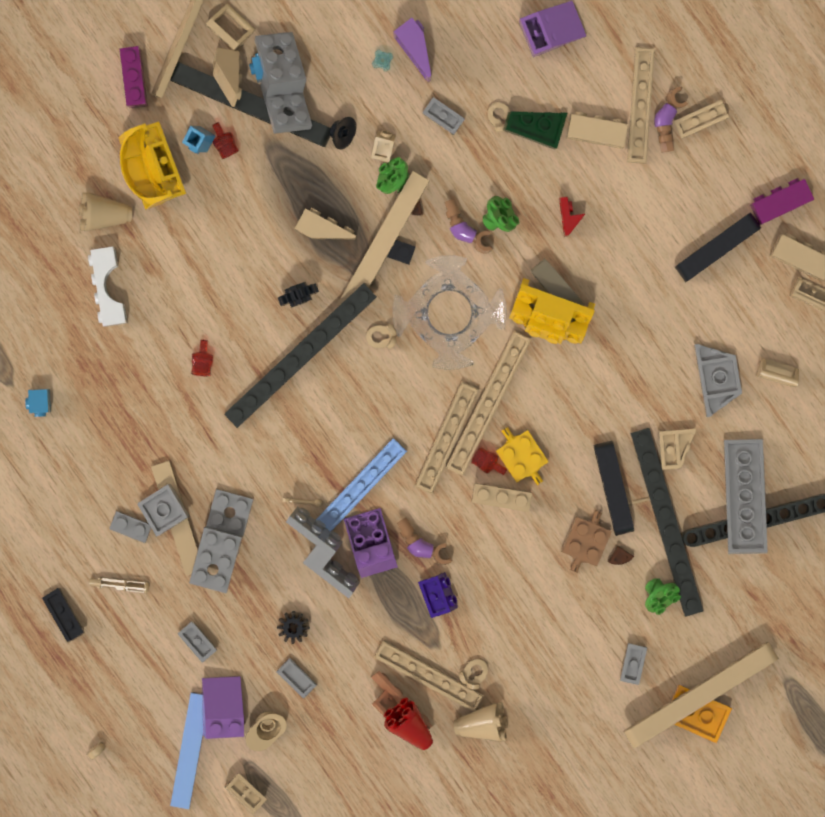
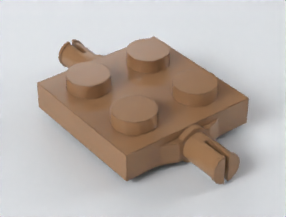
M595 510L591 520L575 517L561 552L575 559L570 569L571 571L578 573L581 563L598 566L612 532L598 524L602 512Z

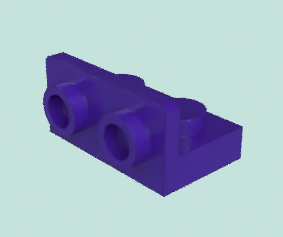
M445 572L418 582L431 618L452 612L458 608L457 598L451 589V581Z

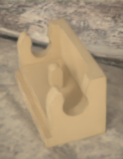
M798 277L789 296L825 312V289Z
M239 773L224 787L252 814L267 800Z

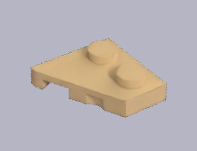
M696 429L658 431L661 469L682 468Z

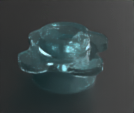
M377 50L375 52V60L372 62L373 68L389 71L393 55Z

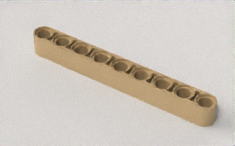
M766 642L623 732L632 747L636 748L774 663L779 658L770 643Z

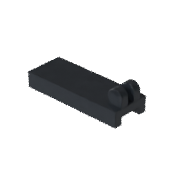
M60 588L42 597L68 643L85 633Z

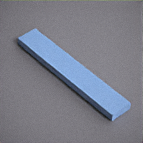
M393 438L316 520L323 522L326 526L325 528L331 532L407 451Z
M191 692L170 804V806L190 809L203 737L202 694Z

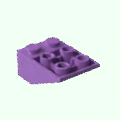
M573 1L535 12L519 20L533 58L586 37Z
M381 508L344 519L361 578L398 567Z

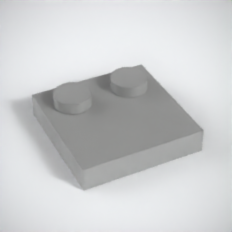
M167 484L137 504L156 537L190 517L171 484Z

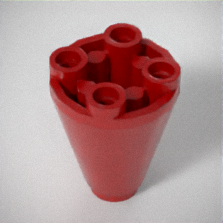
M405 697L393 709L390 708L384 713L386 718L384 726L389 732L421 750H426L432 745V735L417 705L412 700Z

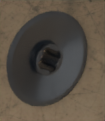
M345 117L333 123L330 129V136L337 149L342 150L350 145L356 134V122L352 117Z

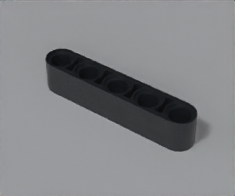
M750 212L676 265L675 269L686 283L762 227Z
M613 441L593 445L615 536L634 532V525Z

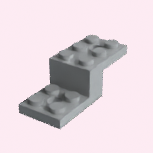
M293 32L255 36L254 41L263 69L260 86L274 134L311 129L312 122L303 95L306 76ZM273 50H281L283 54L278 55ZM289 110L293 115L287 116L284 114V111Z
M216 489L207 525L203 530L190 584L227 593L252 507V498ZM227 507L234 508L235 516L233 518L225 516L224 512ZM210 564L218 566L219 571L216 575H211L208 572Z
M297 507L286 523L316 545L303 564L347 598H350L360 582L353 573H348L342 569L343 567L339 562L331 560L343 543L341 537L337 533L326 529L325 524L320 520L313 519L306 509Z

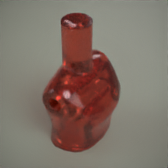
M219 122L212 125L217 135L213 140V145L219 152L221 159H225L240 151L236 146L232 132L224 133Z
M200 340L199 352L192 353V375L211 376L213 355L207 353L208 340Z
M480 446L471 461L472 464L487 474L493 469L502 475L507 471V468L497 463L498 455L484 449L482 446Z

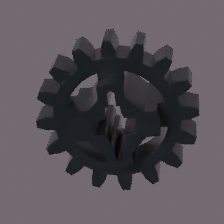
M306 282L291 286L284 290L286 294L279 296L278 301L280 306L290 304L291 308L312 300V295L319 292L317 284L307 285Z

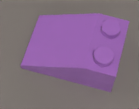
M411 18L393 31L394 38L425 80L430 82L431 70L423 33L424 27L419 20L414 21Z
M240 676L202 678L203 736L206 739L244 737V714Z

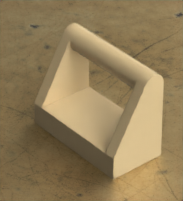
M228 3L206 23L211 31L235 51L256 30ZM225 12L247 31L237 42L216 23Z
M761 358L756 374L757 377L790 387L798 386V368Z

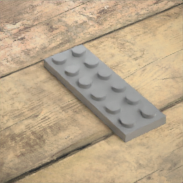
M763 439L724 440L728 554H767Z

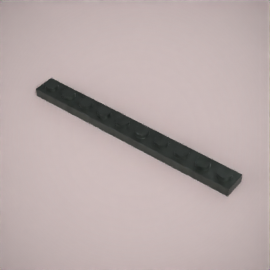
M363 283L224 415L238 428L373 302L377 296Z
M650 428L632 432L630 434L674 583L680 589V603L684 616L687 617L703 612Z

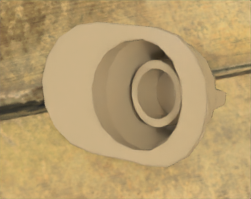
M274 711L259 714L255 724L246 734V745L253 751L267 749L286 730V720Z

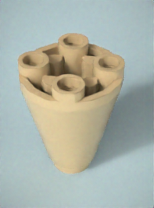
M82 193L81 204L79 205V216H82V219H80V231H91L131 222L132 207L92 193Z
M503 703L491 704L454 720L455 734L462 737L497 742L507 741L505 728H508V718L503 715Z

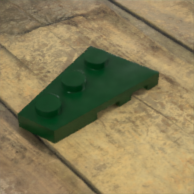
M508 112L503 131L543 146L557 149L568 113Z

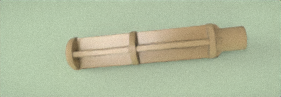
M102 577L98 579L90 578L89 586H97L99 589L103 586H109L122 591L147 593L149 590L148 582Z

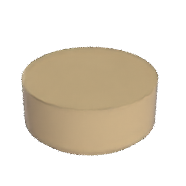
M101 741L98 742L86 755L91 760L95 759L103 752L105 745Z

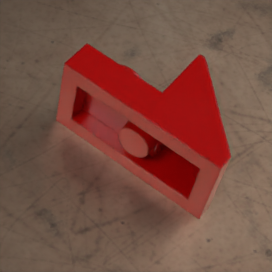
M560 197L559 204L564 237H567L585 214L570 216V212H573L572 201H568V197Z

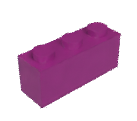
M139 46L119 48L126 106L129 109L146 107L148 103L141 49Z
M799 178L788 182L789 186L784 189L779 186L771 190L772 194L767 197L762 194L754 198V203L750 204L759 225L815 200L806 180L800 181Z

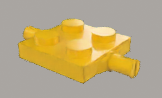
M508 427L505 430L503 429L501 432L508 441L497 449L496 452L516 483L530 476L536 485L542 483L543 480L538 474V470L549 461L529 430L520 435L513 436Z

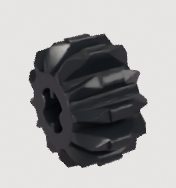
M292 611V617L290 618L286 612L284 615L287 620L279 619L284 625H277V629H283L284 631H281L278 635L283 636L286 634L287 636L284 638V641L287 642L290 637L291 644L295 643L296 637L299 642H302L300 634L307 637L308 634L303 630L310 629L308 625L303 626V624L308 622V619L306 618L301 621L300 619L303 614L300 613L297 618L295 617V611ZM290 623H294V625L296 623L298 625L296 629L297 632L289 630L291 626Z

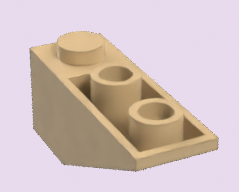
M216 48L213 59V76L231 106L235 107L237 99L240 100L242 88H239L242 81V74L239 73L242 68V60L239 59V51Z
M305 208L295 227L296 231L311 239L355 240L357 238L354 235V230L347 226H344V228L337 226L338 222L330 217L327 219L320 217L321 213L313 208L310 210Z

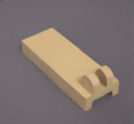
M720 100L674 122L683 139L729 118L723 101Z

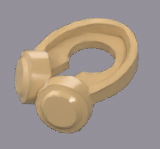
M493 103L488 109L489 121L495 127V131L505 132L503 131L505 124H502L500 119H496L493 116V111L497 108L502 109L505 120L508 112L511 111L503 103Z
M391 324L387 326H374L368 330L366 340L374 348L386 347L392 349L396 343V330ZM376 331L390 336L388 339H383L378 343L372 340V334Z
M480 659L472 660L465 666L463 671L459 672V679L472 690L479 689L480 683L487 676L488 667ZM474 665L481 666L482 673L479 676H475L473 680H469V676L472 673L471 668Z

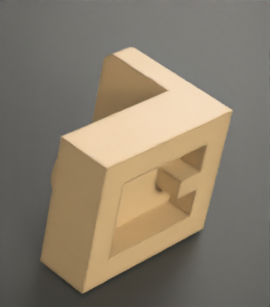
M387 130L377 131L371 158L390 162L396 135Z

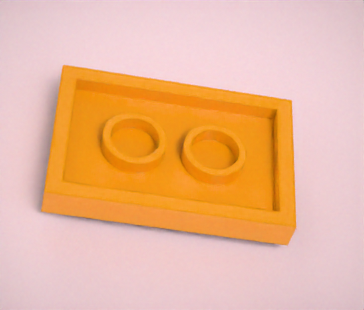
M679 684L672 700L690 689ZM713 700L674 725L717 744L732 708Z

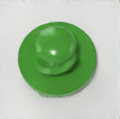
M397 157L388 163H383L379 167L380 174L376 188L385 194H390L396 190L397 193L401 192L410 177L406 161Z
M494 196L488 200V213L483 216L485 227L491 231L499 228L505 232L515 229L520 222L512 209L511 201L506 197L503 199L499 196Z
M654 578L645 586V590L649 594L645 607L649 612H655L657 615L662 614L669 605L678 602L681 598L679 594L680 589L675 583L664 585L659 578Z

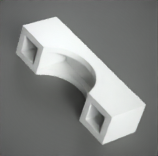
M115 247L90 250L91 255H88V261L94 270V274H91L92 284L96 285L97 293H94L96 304L100 306V312H97L99 323H102L104 327L128 323L125 304L114 301L106 288L109 274L118 267Z

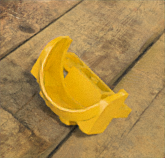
M159 121L149 125L145 123L136 126L118 137L121 144L120 166L123 177L131 191L142 200L145 210L186 194Z
M523 278L509 319H512L515 323L523 324L526 327L525 332H528L529 335L540 337L552 344H561L563 340H568L574 344H581L594 315L595 303L589 302L587 307L532 288L528 286L530 280ZM530 303L535 304L533 310L529 305Z

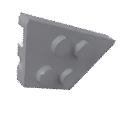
M695 344L694 348L706 417H711L719 409L742 394L736 355Z

